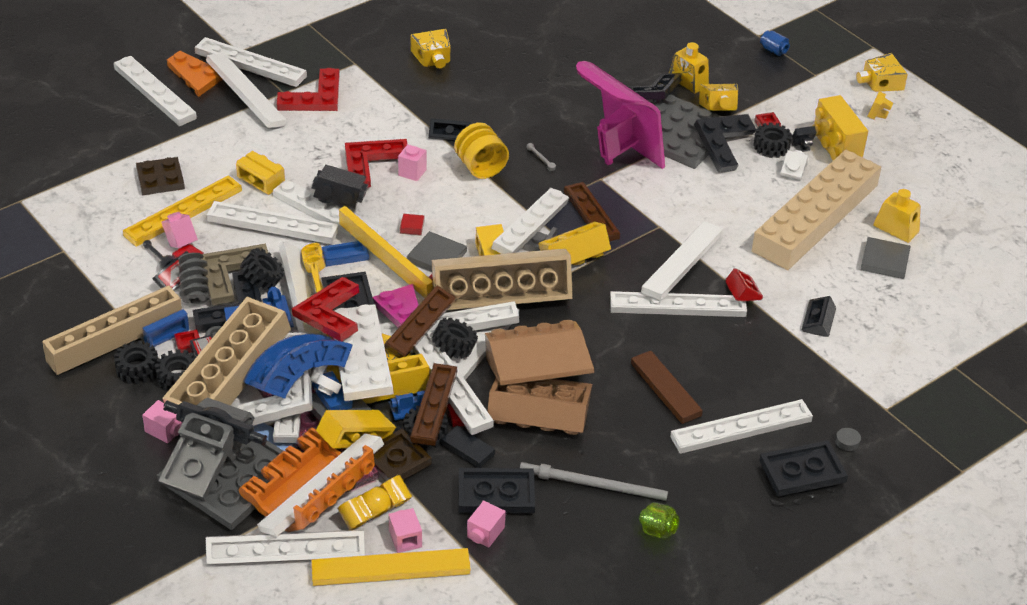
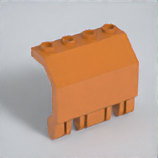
M310 428L297 439L296 442L304 450V453L289 446L269 462L267 467L265 466L261 469V474L269 481L267 484L258 479V477L253 476L238 489L240 495L253 504L258 512L265 517L341 454L340 451L332 448L319 435L316 429ZM367 445L363 446V455L357 460L351 457L349 462L346 461L345 471L339 476L332 473L331 478H327V486L321 492L314 489L313 494L309 493V502L302 508L298 505L294 506L295 522L286 528L285 531L302 530L310 523L316 521L324 510L329 506H333L341 495L347 490H351L364 475L369 474L375 466L373 449Z

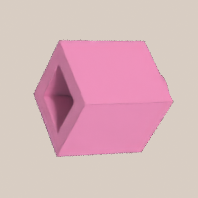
M408 144L398 156V176L418 181L427 170V150Z
M176 212L168 215V219L161 222L171 247L180 248L198 240L189 215Z
M158 400L142 415L144 430L148 434L169 443L175 436L179 435L178 431L183 422L176 419L177 414L164 411V403Z
M483 501L467 521V537L475 543L489 548L505 528L506 511Z
M414 508L389 513V532L397 553L422 548V529Z

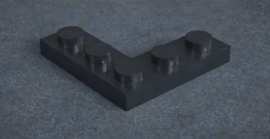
M681 73L661 74L651 86L627 87L646 100L653 99L654 102H661L681 82Z
M749 114L697 119L694 123L717 171L736 170L739 165L725 138L753 135L756 128Z
M242 271L232 273L238 303L193 310L196 330L201 332L207 331L214 326H223L226 322L224 308L239 306L246 297L262 302L259 288L256 287L257 284L250 283L251 280L246 279V274H243Z

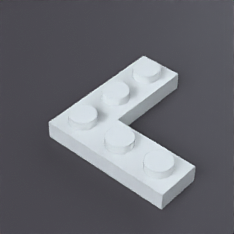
M311 368L303 372L304 374L295 381L285 399L275 395L238 405V408L252 413L255 418L252 423L253 426L312 410Z

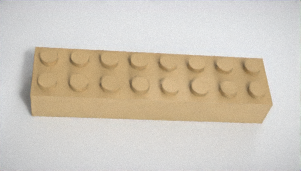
M844 150L754 232L751 252L789 270L878 186L882 167L853 152Z

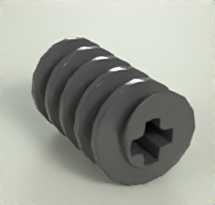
M186 253L178 259L180 264L179 279L181 281L179 284L181 289L180 297L183 302L200 303L209 300V295L205 294L209 291V287L205 285L208 283V278L203 277L208 274V270L205 269L208 263L205 260H201L204 257L201 253Z

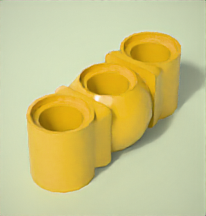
M397 475L382 483L379 487H374L362 495L348 500L337 509L348 529L354 530L367 523L370 519H374L388 510L390 511L412 498V495L402 477Z

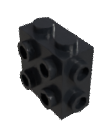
M325 164L322 171L318 170L317 176L314 177L311 189L315 190L313 197L318 198L323 203L332 202L339 204L341 208L346 206L349 209H355L358 202L362 203L368 184H365L366 176Z

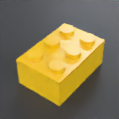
M841 95L819 99L815 109L816 116L813 124L817 132L815 136L819 139L823 148L828 151L832 160H835L844 150L863 157L868 136V130Z

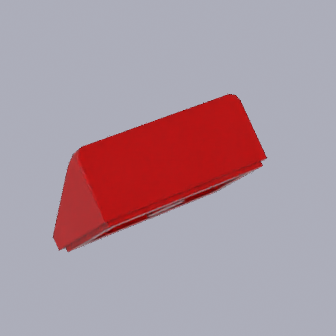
M733 268L725 282L735 300H762L763 295L753 278L739 269Z

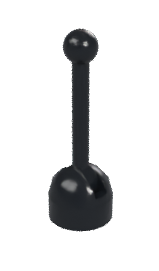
M150 240L143 242L144 248L150 249L161 260L159 263L161 270L176 259L171 255L163 256L152 246Z

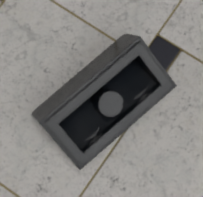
M431 118L428 139L455 141L459 133L471 125V122Z
M831 296L809 300L802 326L803 332L829 337L836 312V306Z

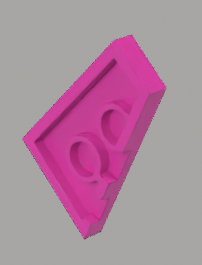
M413 284L392 291H383L373 297L376 308L398 328L419 306Z

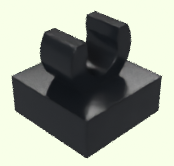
M815 126L796 128L792 135V146L800 145L802 152L810 151L809 146L813 145V139L817 133Z

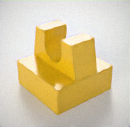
M879 91L867 117L873 120L876 117L886 119L889 112L883 108L891 110L893 102L885 98V93Z

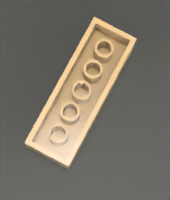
M566 249L432 260L433 289L438 285L456 297L448 310L484 307L514 301L515 304L572 299L571 255Z
M246 297L163 397L164 403L168 400L178 405L183 401L198 405L208 397L231 405L247 385L243 381L255 360L270 346L283 340L291 330L286 312Z

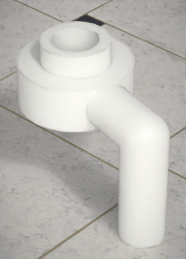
M328 365L316 367L311 375V380L320 385L318 390L329 396L333 392L338 394L342 385L323 375Z

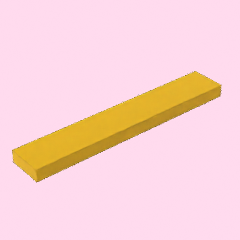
M228 175L124 229L123 236L137 247L143 244L145 240H150L165 232L161 222L167 220L168 215L180 212V214L189 215L192 218L211 208L214 201L222 202L241 192L242 185Z
M343 206L339 209V224L409 285L413 284L414 289L426 298L433 290V281L349 208Z
M468 548L311 559L313 586L467 575L471 571Z

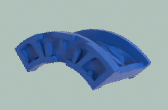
M299 334L287 337L270 346L255 360L243 382L285 399L292 385L306 370L325 365L345 367L353 344L332 340L331 337L319 334Z

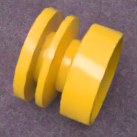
M475 123L464 128L454 143V150L457 156L466 165L471 174L479 179L490 178L498 174L506 166L509 159V151L506 145L498 138L493 129L485 123Z

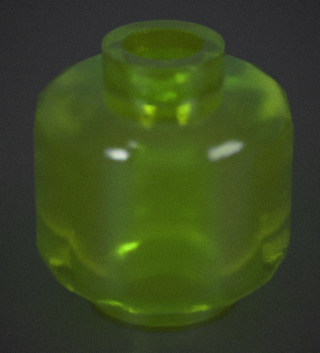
M653 502L640 513L639 521L642 524L643 531L648 535L665 539L674 534L678 529L679 516L671 506Z

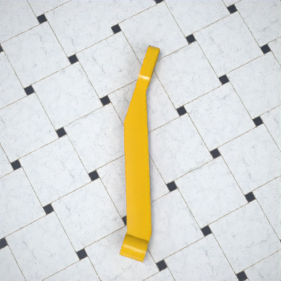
M311 243L304 246L301 252L306 271L312 273L317 293L323 289L319 272L325 268V260L321 245ZM328 365L326 372L333 371L339 382H341L339 366Z

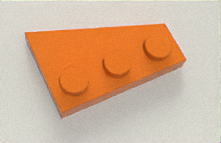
M178 51L167 59V66L179 78H183L189 88L192 87L198 97L223 80L209 64L182 51Z

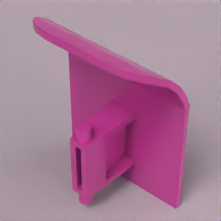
M587 61L578 62L576 65L577 73L601 90L605 119L600 120L597 131L600 154L604 158L605 164L611 165L615 157L632 147L660 168H665L660 110L593 63Z

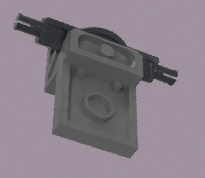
M208 397L198 405L185 401L178 405L167 400L163 405V410L177 414L176 419L183 423L178 431L181 437L158 481L161 485L206 501L225 460L234 462L242 444L247 445L252 441L264 446L268 437L254 431L252 423L255 418L248 411Z

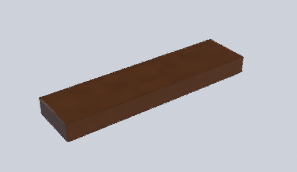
M584 182L564 186L565 195L569 197L570 202L586 225L593 222L605 224L609 242L620 239V232Z
M437 285L386 341L385 349L398 358L407 357L450 308L456 297Z
M652 351L631 358V365L681 424L702 416L703 410Z
M433 364L410 436L411 442L435 446L457 376V366Z

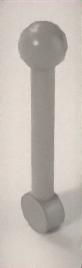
M533 143L527 144V150L535 153L547 165L549 171L555 170V163L549 162L535 149Z

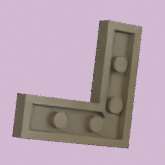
M266 243L202 254L204 257L201 260H205L208 263V266L205 267L208 270V274L204 277L208 278L206 285L209 287L208 292L212 306L235 302L228 272L241 270L240 265L252 249L259 248L260 251L263 249L268 253Z

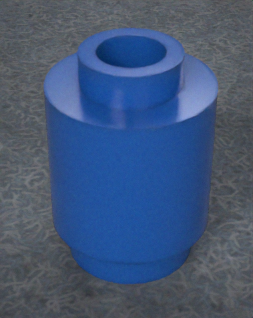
M765 31L760 39V43L765 49L778 56L785 54L790 47L789 39L775 31Z

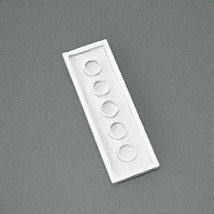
M361 305L359 307L333 310L358 324V331L343 340V342L353 344L345 367L339 366L344 400L350 401L394 394L376 305Z

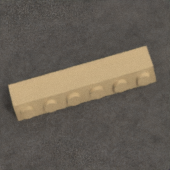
M166 286L43 340L46 362L56 375H59L119 348L125 343L127 344L143 337V327L182 310L181 298L170 286Z

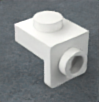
M788 150L781 170V176L801 181L805 166L808 164V155L799 150Z

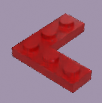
M320 69L318 92H278L277 110L338 111L340 69Z
M407 139L346 142L347 170L366 176L365 184L371 187L368 161L398 159L399 154L408 145Z
M341 277L291 308L292 315L334 339L343 341L358 331V324L333 311V309L358 294L359 285Z

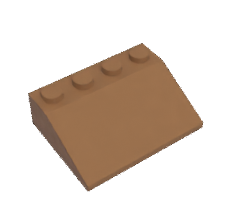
M563 320L558 324L540 323L535 327L517 326L512 330L494 329L489 333H485L486 359L500 385L594 373V367L582 330L576 321Z
M496 378L489 393L487 412L493 419V422L497 424L510 422L524 428L538 426L545 431L559 429L564 430L567 434L583 433L592 384L561 379H545L500 385Z

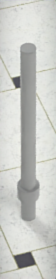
M521 462L520 468H534V475H538L540 479L549 480V478L667 501L668 491L554 469L551 468V465L542 463L539 466Z

